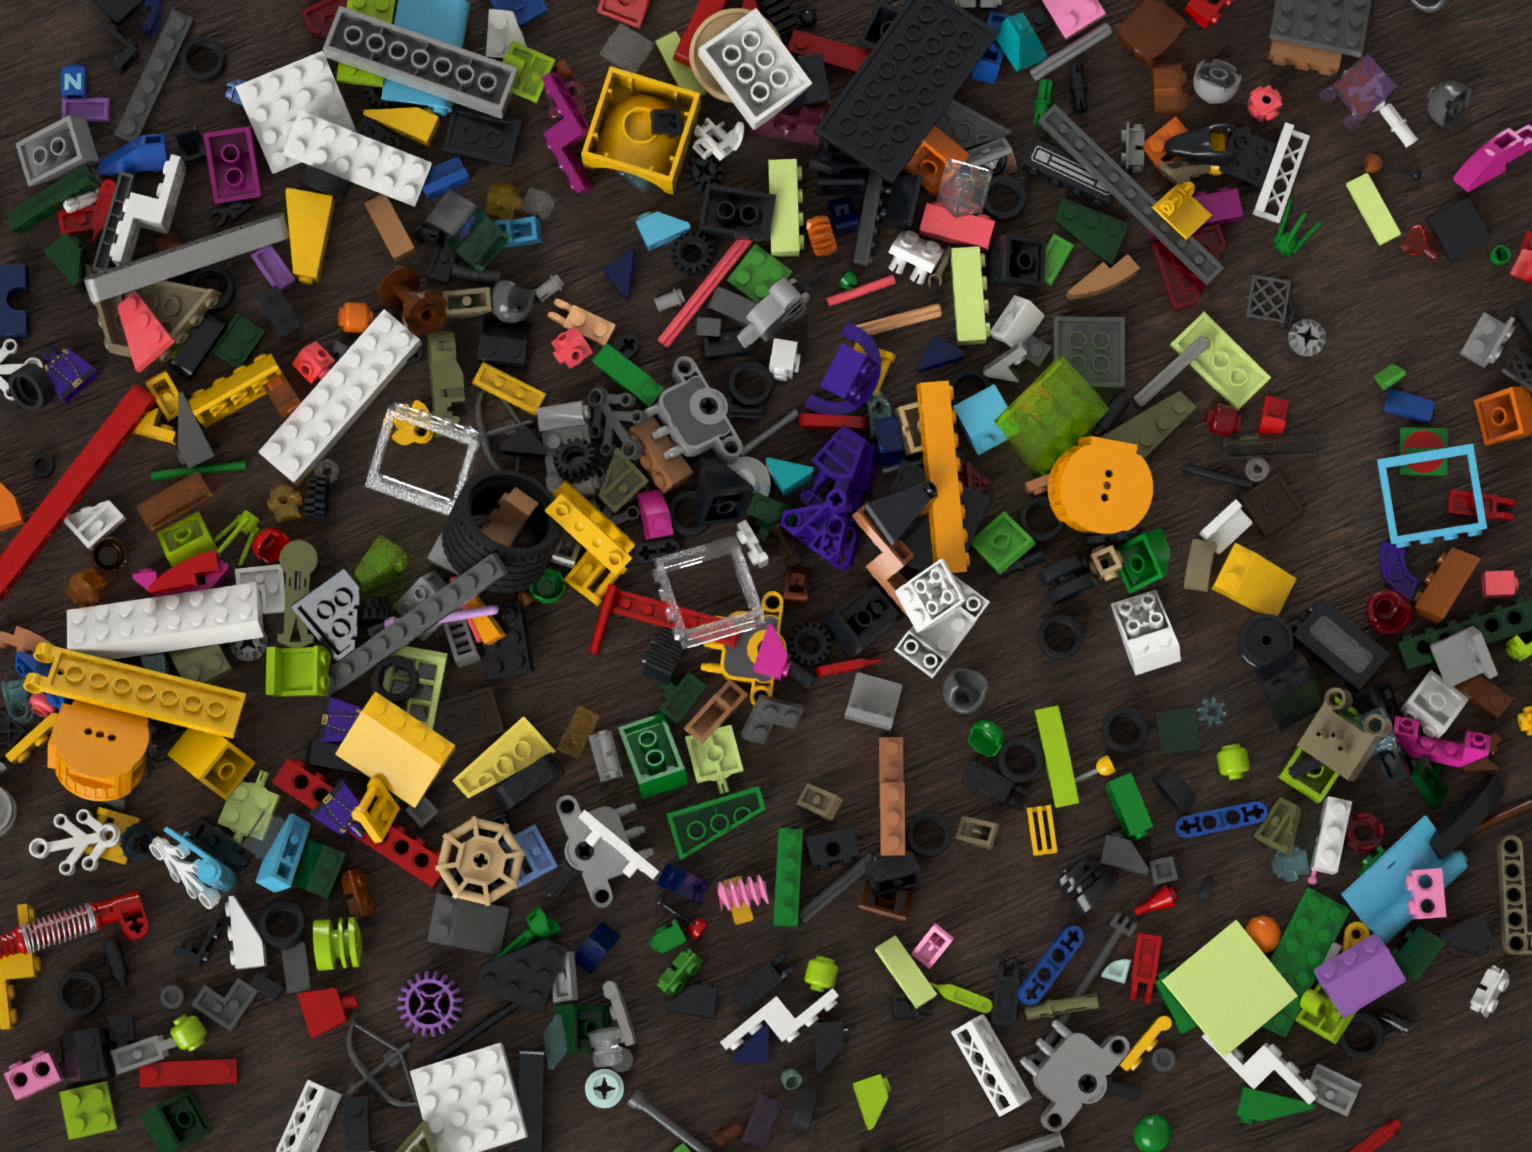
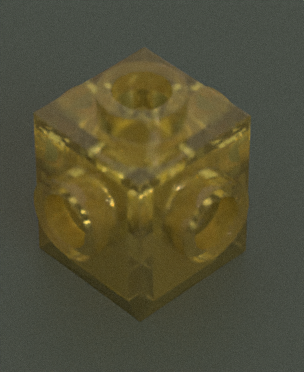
M493 182L488 192L485 214L494 215L501 219L510 218L513 220L516 211L520 212L523 198L519 197L520 188L513 187L510 184Z
M288 484L280 485L274 488L275 491L269 492L271 499H267L270 513L275 514V519L278 523L302 518L299 506H303L300 492H296L293 486L289 487Z

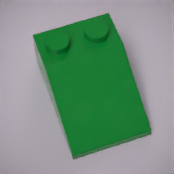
M663 713L618 727L642 799L688 784L685 768Z

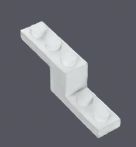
M832 988L797 1018L792 1016L776 996L720 1043L726 1050L731 1048L734 1051L744 1042L743 1036L748 1032L753 1035L763 1027L761 1024L763 1020L781 1042L787 1040L790 1043L800 1034L799 1028L804 1024L809 1027L819 1019L817 1014L821 1010L825 1009L828 1012L838 1003L835 999L839 995Z
M1205 1034L1202 1036L1253 1089L1275 1070L1309 1105L1317 1098L1316 1086L1308 1079L1304 1081L1298 1075L1299 1069L1292 1062L1289 1061L1287 1063L1281 1057L1282 1052L1274 1044L1269 1045L1266 1042L1245 1062L1243 1060L1244 1054L1237 1047L1227 1056L1223 1057Z

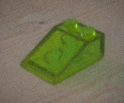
M381 534L378 535L353 573L362 583L361 595L391 579L397 572L401 573L408 564L406 560L408 556L404 549Z

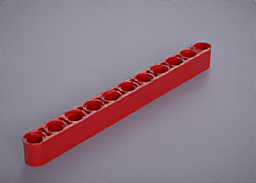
M139 384L134 385L1 554L0 601L7 595L154 406L157 399Z

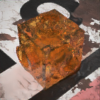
M91 566L81 573L77 572L69 579L70 585L65 590V593L79 608H83L88 604L93 606L101 599L100 593L108 583Z

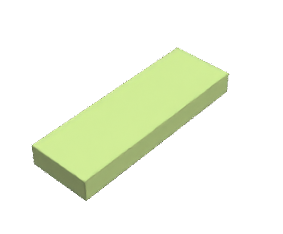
M675 31L656 40L655 44L677 86L700 93L701 97L708 94L696 81L691 68L673 61L674 53L681 40L677 32Z
M1368 173L1346 184L1379 246L1401 235Z
M896 935L876 947V953L916 1009L936 997L937 993Z

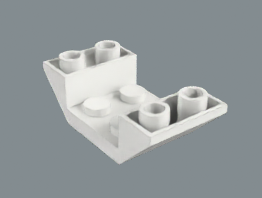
M954 575L953 577L966 601L950 617L935 627L917 633L913 626L894 649L932 679L990 603V601Z

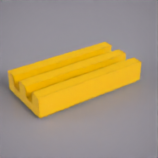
M1051 805L1027 808L1033 856L1058 853ZM1042 811H1046L1051 849H1047ZM1037 812L1042 850H1038L1033 820V813Z

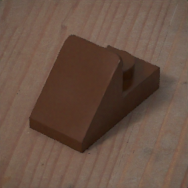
M1495 732L1491 734L1489 757L1500 748L1497 743L1501 738ZM1483 757L1460 767L1458 770L1461 772H1496L1499 768L1487 757Z

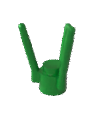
M1291 198L1288 199L1278 233L1273 240L1276 243L1274 248L1288 257L1292 253L1296 254L1298 249L1321 226V222H1317L1296 243L1298 239L1295 237V234L1306 217V213H1302L1290 233L1285 232L1283 235L1293 202Z

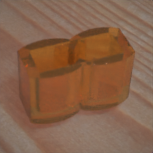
M1181 64L1153 65V115L1182 114L1183 108H1187V93L1183 94L1182 85H1186V71H1182Z

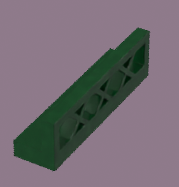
M83 164L8 212L7 215L12 222L9 224L10 229L18 234H23L64 208L63 203L66 199L75 198V196L97 187L99 183L89 166Z

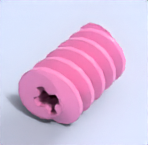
M760 875L756 876V882H753L750 876L747 877L746 884L743 883L741 878H738L736 886L731 880H728L726 888L722 881L718 883L717 890L721 912L723 905L727 907L728 911H732L733 903H735L738 909H741L743 901L748 908L751 907L752 900L755 901L757 906H760L761 898L765 900L766 904H769L766 884Z

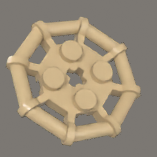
M471 816V819L449 833H444L442 836L444 838L435 869L442 876L454 899L459 898L490 906V903L511 890H517L526 852L521 849L507 823L500 824ZM478 828L496 832L497 835L494 839L480 836ZM473 829L474 837L461 844L456 840ZM502 836L512 853L505 854L500 847L498 841ZM453 844L459 848L456 862L448 863ZM480 854L485 855L484 859L488 860L487 865L483 864L482 868L477 867V863L474 862V858H479ZM507 859H513L510 876L507 877L503 874L505 862ZM456 868L463 878L460 886L449 869ZM500 878L506 882L490 893L488 892V885ZM468 883L482 886L483 894L464 890Z

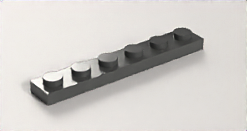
M175 10L171 11L115 131L114 136L130 143L143 134L195 22L194 18Z

